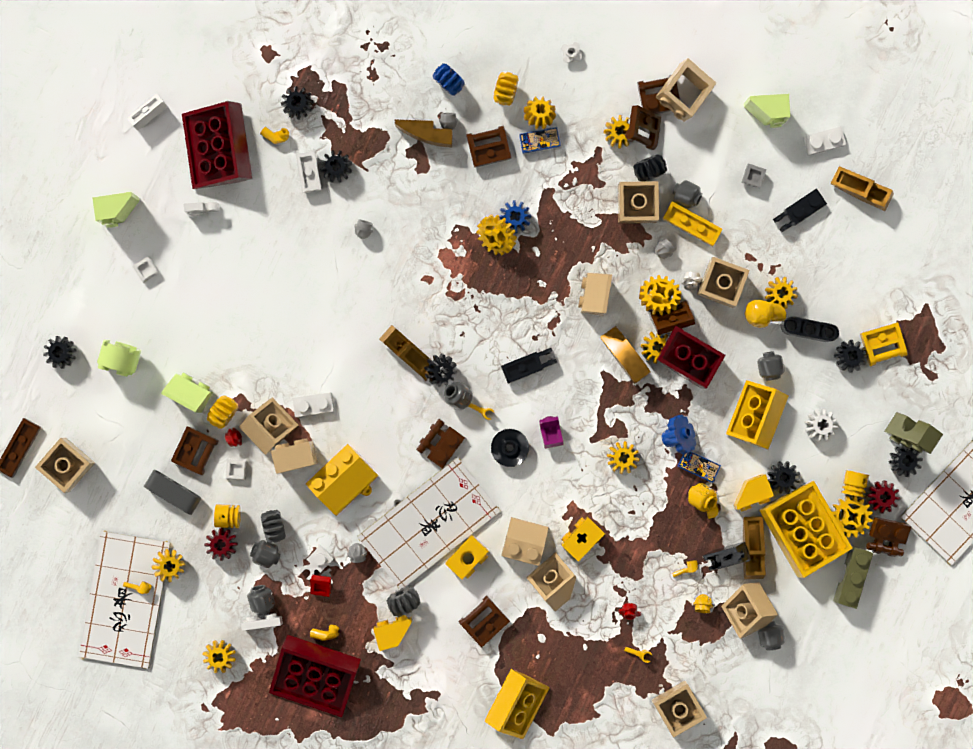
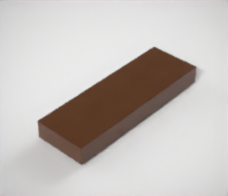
M26 418L22 419L0 458V472L11 478L15 476L41 426Z

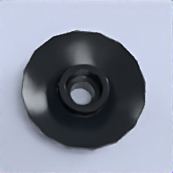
M504 429L498 432L491 443V453L494 459L500 465L506 467H515L521 464L527 458L529 452V443L526 436L515 429ZM508 444L513 445L514 449L512 451H507L506 446Z

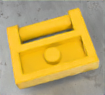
M898 322L860 333L863 346L866 348L865 353L868 355L867 362L870 367L876 365L877 362L897 356H907V349ZM897 343V349L877 355L873 353L874 349Z

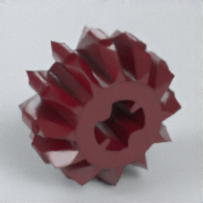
M885 480L881 484L876 481V488L869 487L872 494H866L867 497L872 498L867 503L869 505L874 504L872 507L874 511L879 509L880 513H884L886 509L887 512H892L891 506H898L894 501L900 500V497L895 496L899 489H893L894 484H888ZM880 495H887V498L880 499Z
M219 528L218 533L216 530H212L213 537L210 535L206 536L207 540L211 541L204 544L205 547L211 548L206 553L214 552L212 559H216L218 555L220 561L224 560V555L227 559H230L231 554L229 552L236 553V550L232 548V546L238 545V542H232L236 535L229 537L231 533L229 529L225 534L223 528ZM221 539L223 540L222 543L225 542L226 544L222 549H220L221 546H217Z

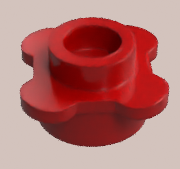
M235 427L232 430L228 429L227 433H225L228 445L230 447L241 446V433Z
M633 603L623 604L622 609L618 610V613L622 614L623 618L627 620H633L641 616V612L637 611V605Z

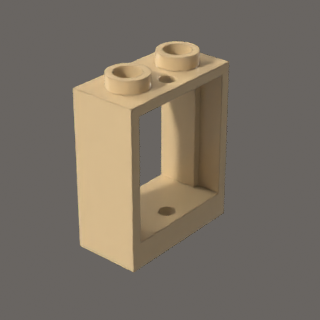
M687 58L678 65L656 95V98L662 106L669 108L676 118L685 122L693 117L716 85V82ZM681 75H684L702 91L690 109L669 92Z

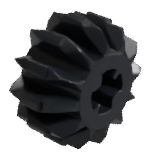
M297 86L294 87V92L287 89L289 95H282V98L286 100L281 102V106L285 107L283 112L285 114L289 113V118L291 119L295 114L297 120H300V114H303L306 118L308 115L305 111L312 112L313 110L308 106L314 104V101L309 99L312 96L311 93H306L304 87L300 92ZM297 99L298 101H300L301 104L298 107L294 103V101Z
M332 150L331 157L328 154L324 155L327 161H320L324 165V167L320 168V171L326 172L323 177L325 179L330 177L331 183L335 181V178H337L338 183H341L342 176L346 180L348 179L347 174H345L346 172L352 173V169L348 167L353 164L352 161H347L349 159L348 154L342 157L343 152L339 150L336 156L335 151ZM337 162L341 168H337V171H334L332 165H336L335 163Z
M657 154L637 162L633 168L638 181L645 182L666 173L667 164L662 155Z
M56 336L55 341L49 339L48 341L51 346L44 345L48 352L43 353V356L49 357L46 363H52L53 368H57L59 365L61 369L65 368V363L71 366L72 362L70 359H76V356L72 355V353L77 352L76 348H71L74 342H68V337H63L61 340L60 336ZM60 349H62L63 353L57 355V352L60 351Z
M849 340L848 344L843 341L841 342L842 348L836 347L840 354H835L834 358L840 359L836 362V365L843 364L841 367L842 371H845L848 367V372L852 373L854 369L856 371L861 370L860 365H866L862 358H868V355L862 354L866 350L865 347L859 349L861 342L858 341L854 345L853 340ZM853 352L852 356L854 359L849 360L850 356L847 354Z
M441 353L439 357L433 355V361L427 360L429 366L424 367L428 371L425 377L429 379L431 384L436 383L438 387H441L442 383L447 386L449 379L454 381L452 374H457V370L454 369L457 365L455 362H452L450 356L446 357L445 354Z
M903 445L901 449L895 447L896 453H890L894 460L888 461L889 464H894L891 470H897L898 476H901L903 473L905 477H909L910 473L916 475L915 468H922L921 465L917 464L918 461H923V458H917L920 453ZM908 458L909 462L903 463L902 459Z
M781 461L777 462L778 468L772 465L771 469L774 472H767V475L772 476V479H768L769 483L774 482L771 489L775 490L778 487V493L780 494L783 490L787 494L790 493V488L796 490L797 487L793 483H800L799 479H795V476H799L800 472H793L796 466L792 465L789 468L790 462L788 461L784 463V466ZM781 473L786 474L788 476V478L785 479L786 482L780 480V476H782Z

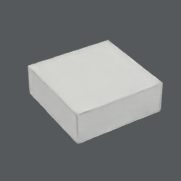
M149 256L132 266L143 283L160 273Z
M227 460L225 479L246 480L247 461Z

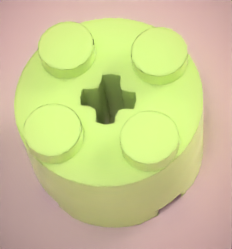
M104 339L97 360L98 368L109 371V369L117 370L116 374L128 377V375L135 373L142 350H136L137 348L117 341L113 345L110 344V340Z

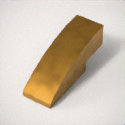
M395 119V127L414 139L435 146L452 148V129H434L433 121Z
M840 166L831 181V185L883 211H886L894 195L893 190Z
M391 325L379 340L423 379L427 380L425 374L428 371L424 367L429 366L427 360L430 358Z
M616 326L600 337L634 384L651 373L647 365Z
M743 517V542L746 543L751 557V561L743 563L744 579H764L766 576L764 557L766 553L763 517Z

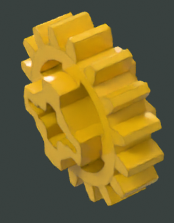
M491 214L483 218L477 225L479 229L476 233L480 235L478 240L484 242L482 246L488 247V252L493 250L495 255L498 253L504 255L509 253L516 245L514 241L517 237L513 235L516 231L510 229L512 224H506L505 218L500 220L499 215L493 217Z
M660 275L657 276V279L651 276L650 281L645 280L643 286L640 287L639 299L641 300V306L646 305V311L652 309V314H655L657 311H659L660 315H663V311L670 314L671 308L676 310L677 304H680L681 291H679V284L674 285V279L668 281V276H665L664 279H661Z
M845 496V501L839 498V505H832L835 508V511H832L843 532H845V536L849 538L852 533V536L856 538L858 532L864 535L863 529H870L867 523L873 522L869 518V515L873 514V512L867 511L870 505H863L864 499L857 501V496H853L851 500L849 496ZM848 504H856L859 507L852 509ZM849 513L854 514V520H848V518L850 517ZM850 524L854 529L849 530L844 528V526Z

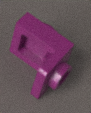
M548 416L539 420L544 448L564 445L559 418L557 416Z

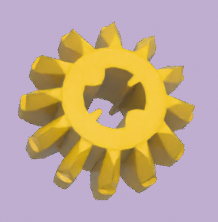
M510 72L500 73L493 98L495 102L504 106H510L513 103L519 81L517 75Z
M535 96L533 101L529 100L527 106L524 107V120L528 121L529 126L534 124L536 130L539 126L545 129L546 125H552L556 117V108L551 105V100L545 101L544 96L541 100H538Z
M619 115L618 121L612 117V123L606 122L605 126L608 129H605L603 133L609 135L605 138L606 141L613 140L610 146L613 147L615 143H618V149H621L622 142L626 147L629 146L625 135L620 134L619 136L616 134L617 131H615V129L619 130L622 128V133H626L629 129V117L622 121V115Z
M776 277L775 283L773 281L768 282L771 288H765V291L770 293V295L765 296V299L771 298V303L782 305L784 309H787L788 304H794L791 298L796 299L798 295L793 294L798 289L797 287L791 288V285L794 283L792 280L786 283L787 277H783L781 281L779 277ZM783 289L784 291L782 292H785V295L780 298V294H777V291Z
M650 332L651 340L645 336L643 340L647 344L643 343L640 345V347L647 349L642 351L641 354L645 355L648 353L649 355L646 360L649 361L653 357V364H656V359L666 343L665 339L668 337V334L663 335L661 338V335L656 333L655 338L654 333ZM654 342H656L657 345L660 344L662 347L659 349V353L657 350L652 349V347L655 346L653 344Z
M221 396L210 408L207 414V421L214 427L224 428L235 415L238 404L230 397Z
M626 441L623 442L622 448L620 443L617 442V450L613 447L609 448L614 454H607L608 458H613V460L608 462V465L615 463L612 468L613 471L620 467L619 474H623L624 468L627 473H631L629 466L636 469L637 466L633 461H640V458H634L633 456L637 455L639 451L631 452L634 448L633 444L627 449ZM624 452V455H628L625 463L618 459L621 457L620 453Z
M165 549V555L159 551L157 554L160 558L152 559L157 564L152 565L151 568L157 570L154 573L155 577L160 576L161 581H164L167 577L168 582H172V576L179 579V576L176 574L177 572L184 573V570L179 567L184 566L185 562L180 561L183 557L181 554L176 556V550H172L170 554L169 550ZM167 561L173 564L169 570L164 567Z
M216 640L213 641V646L208 644L206 646L208 651H204L202 654L208 657L203 660V663L209 662L210 665L207 669L210 670L214 667V673H218L219 668L222 673H225L226 667L229 669L233 667L230 662L236 661L235 657L230 656L235 654L236 651H229L232 645L229 643L225 647L224 640H221L220 644ZM215 653H216V654L222 653L223 656H222L221 658H223V660H222V659L217 660V659L215 658V657H217V655H215Z

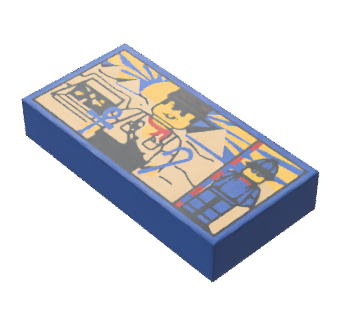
M557 127L519 134L523 154L561 146Z
M691 451L683 454L677 467L712 483L721 466Z

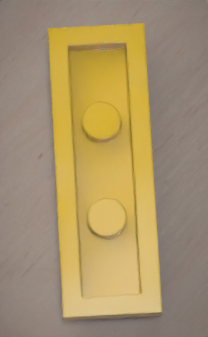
M673 201L662 218L712 247L722 231V228Z

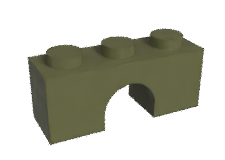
M898 412L895 413L884 431L890 435L889 439L894 443L902 444L906 448H912L919 453L924 451L929 454L932 453L943 436V433L931 424L920 420L916 423L910 417Z
M852 546L853 549L848 551L844 563L846 564L844 578L841 583H838L833 601L857 609L873 553Z

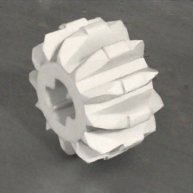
M815 409L814 415L811 413L807 415L811 421L807 420L804 422L805 424H810V427L806 428L805 431H812L809 436L810 438L816 436V441H821L823 437L827 441L829 440L828 434L835 436L832 429H838V426L833 425V423L838 420L837 418L830 419L833 416V412H829L826 415V409H822L821 412ZM818 422L825 423V427L819 429Z

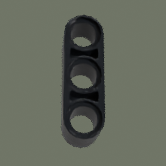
M788 317L781 322L782 332L791 336L822 342L834 341L839 336L838 327L829 323L799 317ZM788 321L794 322L795 329L793 331L787 329L786 324ZM808 324L812 325L814 328V332L812 335L806 332V326ZM826 328L832 330L833 335L831 338L825 336Z

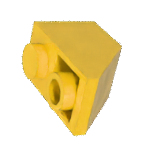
M761 474L744 481L733 505L735 509H740L742 512L751 509V505L758 502L761 505L770 501L769 498L774 495L766 474Z
M402 615L401 617H395L396 621L388 622V620L377 622V626H374L373 630L379 651L399 646L412 623V616Z

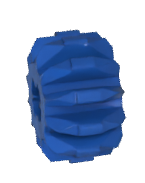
M445 63L438 66L432 74L433 79L450 95L455 96L465 85L462 77Z
M513 200V207L508 202L505 203L508 210L501 208L500 212L505 215L499 216L500 220L506 219V224H512L510 229L514 228L516 231L514 234L518 232L517 227L522 232L525 231L522 224L529 226L530 222L525 219L532 217L531 214H525L529 211V207L522 209L523 202H520L519 207L516 206V200ZM512 213H514L515 215H520L518 217L519 221H516L515 219H510L512 218Z

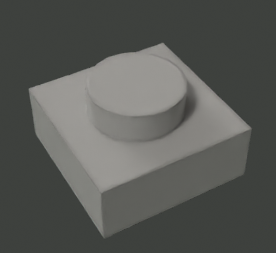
M748 163L741 183L760 189L767 169Z

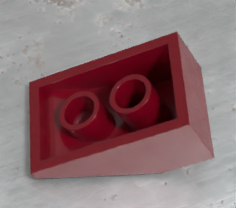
M675 326L656 360L694 385L707 389L726 355Z

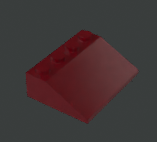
M225 101L182 113L192 189L233 184L252 179L241 103Z
M287 635L281 648L269 693L342 717L361 659Z

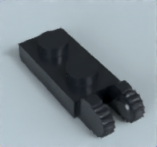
M816 188L786 208L773 221L776 223L786 215L791 222L779 229L782 233L791 226L797 225L827 205V203Z
M552 348L538 353L534 352L501 365L507 383L509 384L544 370L543 368L557 363L556 359H551L541 364L539 357L553 352Z

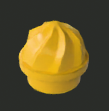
M706 594L696 597L693 603L695 611L699 613H710V609L713 608L712 600Z

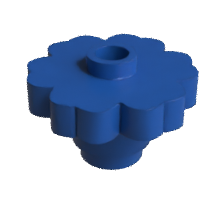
M680 414L670 418L667 424L668 429L662 433L663 444L666 447H675L676 451L681 454L695 450L696 440L694 437L696 433L693 425L688 422L687 417Z

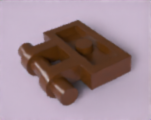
M438 419L435 424L430 426L431 430L426 437H422L419 441L420 445L416 450L423 454L426 448H428L431 453L427 458L443 469L465 437L452 427H449L444 432L441 428L445 422ZM438 434L441 436V439L434 446L431 444V441Z
M874 517L869 535L875 539L873 543L868 542L866 544V549L872 550L873 553L877 554L886 553L891 557H902L904 550L899 549L898 545L899 543L906 545L912 526L906 523ZM883 541H890L889 546L883 545Z

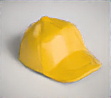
M763 300L749 302L744 313L748 323L758 328H765L770 322H779L786 319L784 307Z

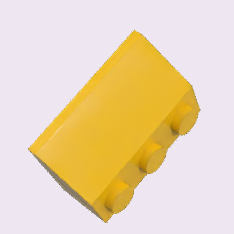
M746 380L726 434L747 443L769 449L789 395L777 389Z
M347 444L306 485L337 516L379 475L353 447Z
M511 669L488 712L485 722L501 733L524 739L550 687Z

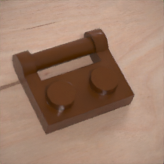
M671 75L668 78L637 82L643 108L655 114L671 111L660 104L656 98L658 93L646 95L645 92L647 89L664 86ZM676 82L669 92L680 100Z
M639 105L632 106L629 129L625 133L626 139L630 141L635 140L645 145L647 149L655 150L658 146L661 116ZM640 129L650 134L649 138L638 134V130Z
M504 125L498 126V129L482 133L466 134L474 168L511 159ZM498 136L501 138V141L475 147L474 142Z
M686 300L680 301V304H677L676 310L671 308L670 314L666 311H663V315H660L659 311L652 314V309L648 311L658 335L673 331L675 326L682 329L695 325L694 316Z
M187 426L171 462L203 476L207 461L219 440ZM204 440L208 443L198 465L195 466L192 462Z
M486 595L483 601L465 618L462 617L458 622L482 648L510 620ZM489 606L492 611L472 628L469 624Z

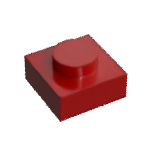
M312 574L310 594L330 597L331 577Z

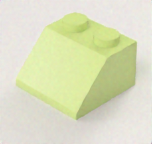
M789 94L750 96L744 103V108L762 124L770 125V128L782 127V124L790 118Z
M132 192L92 197L95 221L106 225V228L117 227L118 223H123L138 204L139 197Z
M182 373V375L175 374L161 394L194 412L202 413L213 392L209 391L210 387L202 382L196 384L192 381L193 377L186 373Z

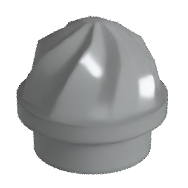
M441 113L439 122L443 129L453 130L457 125L458 119L456 118V113Z
M358 220L354 226L355 234L360 239L368 238L373 232V224L365 220Z
M667 239L659 241L655 248L656 255L663 259L671 257L673 255L672 252L675 251L674 246Z
M355 543L349 547L347 554L351 562L359 563L365 561L367 551L362 544Z

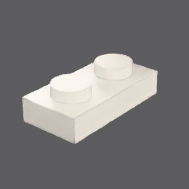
M156 94L127 118L138 131L145 127L155 116L160 115L167 105Z
M841 126L803 137L808 156L846 145Z
M315 151L296 154L302 193L322 190Z
M331 392L292 398L295 417L334 412Z
M276 613L266 614L265 618L257 619V616L246 617V621L241 622V628L244 631L281 626L283 624L282 616H277Z

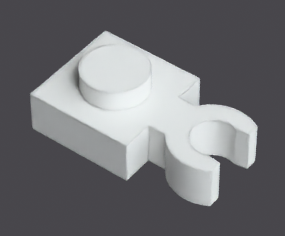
M217 202L183 203L184 212L193 217L201 216V213L219 211V203Z
M320 545L307 558L310 564L304 565L299 572L302 573L305 569H308L310 575L307 577V580H310L312 574H315L316 569L321 573L334 557Z

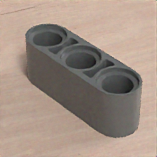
M155 469L144 485L147 490L189 515L193 514L202 499L196 493Z

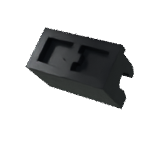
M745 542L715 549L703 555L704 561L710 560L712 563L708 568L710 571L751 561Z

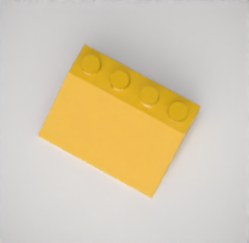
M814 481L759 509L794 573L799 578H805L853 549Z

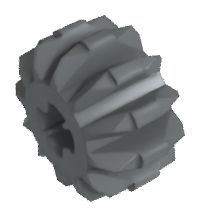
M269 510L262 513L261 522L266 541L268 543H276L285 539V529L280 512L278 510Z
M409 586L395 591L386 600L390 612L393 616L398 617L412 613L421 603L417 591L414 587Z

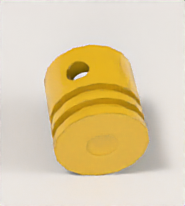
M846 470L843 482L845 486L842 487L844 491H841V493L865 498L863 493H866L864 488H867L869 475Z
M216 504L214 526L216 528L235 527L239 529L241 520L240 505H237V507L232 505L231 507V505Z

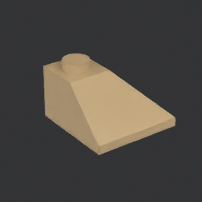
M556 552L526 577L555 612L570 600L576 581L574 573Z

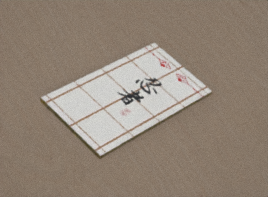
M973 440L900 516L950 565H953L973 543Z
M456 457L357 537L397 587L401 589L405 588L498 514L500 510L463 465L461 459Z
M101 531L79 657L144 669L149 668L164 581L160 580V576L155 577L154 575L157 570H153L151 566L157 563L152 559L160 558L157 554L159 551L165 555L164 551L165 549H170L171 542ZM144 581L152 585L148 594H140L137 590L123 587L124 582L140 586L141 582Z

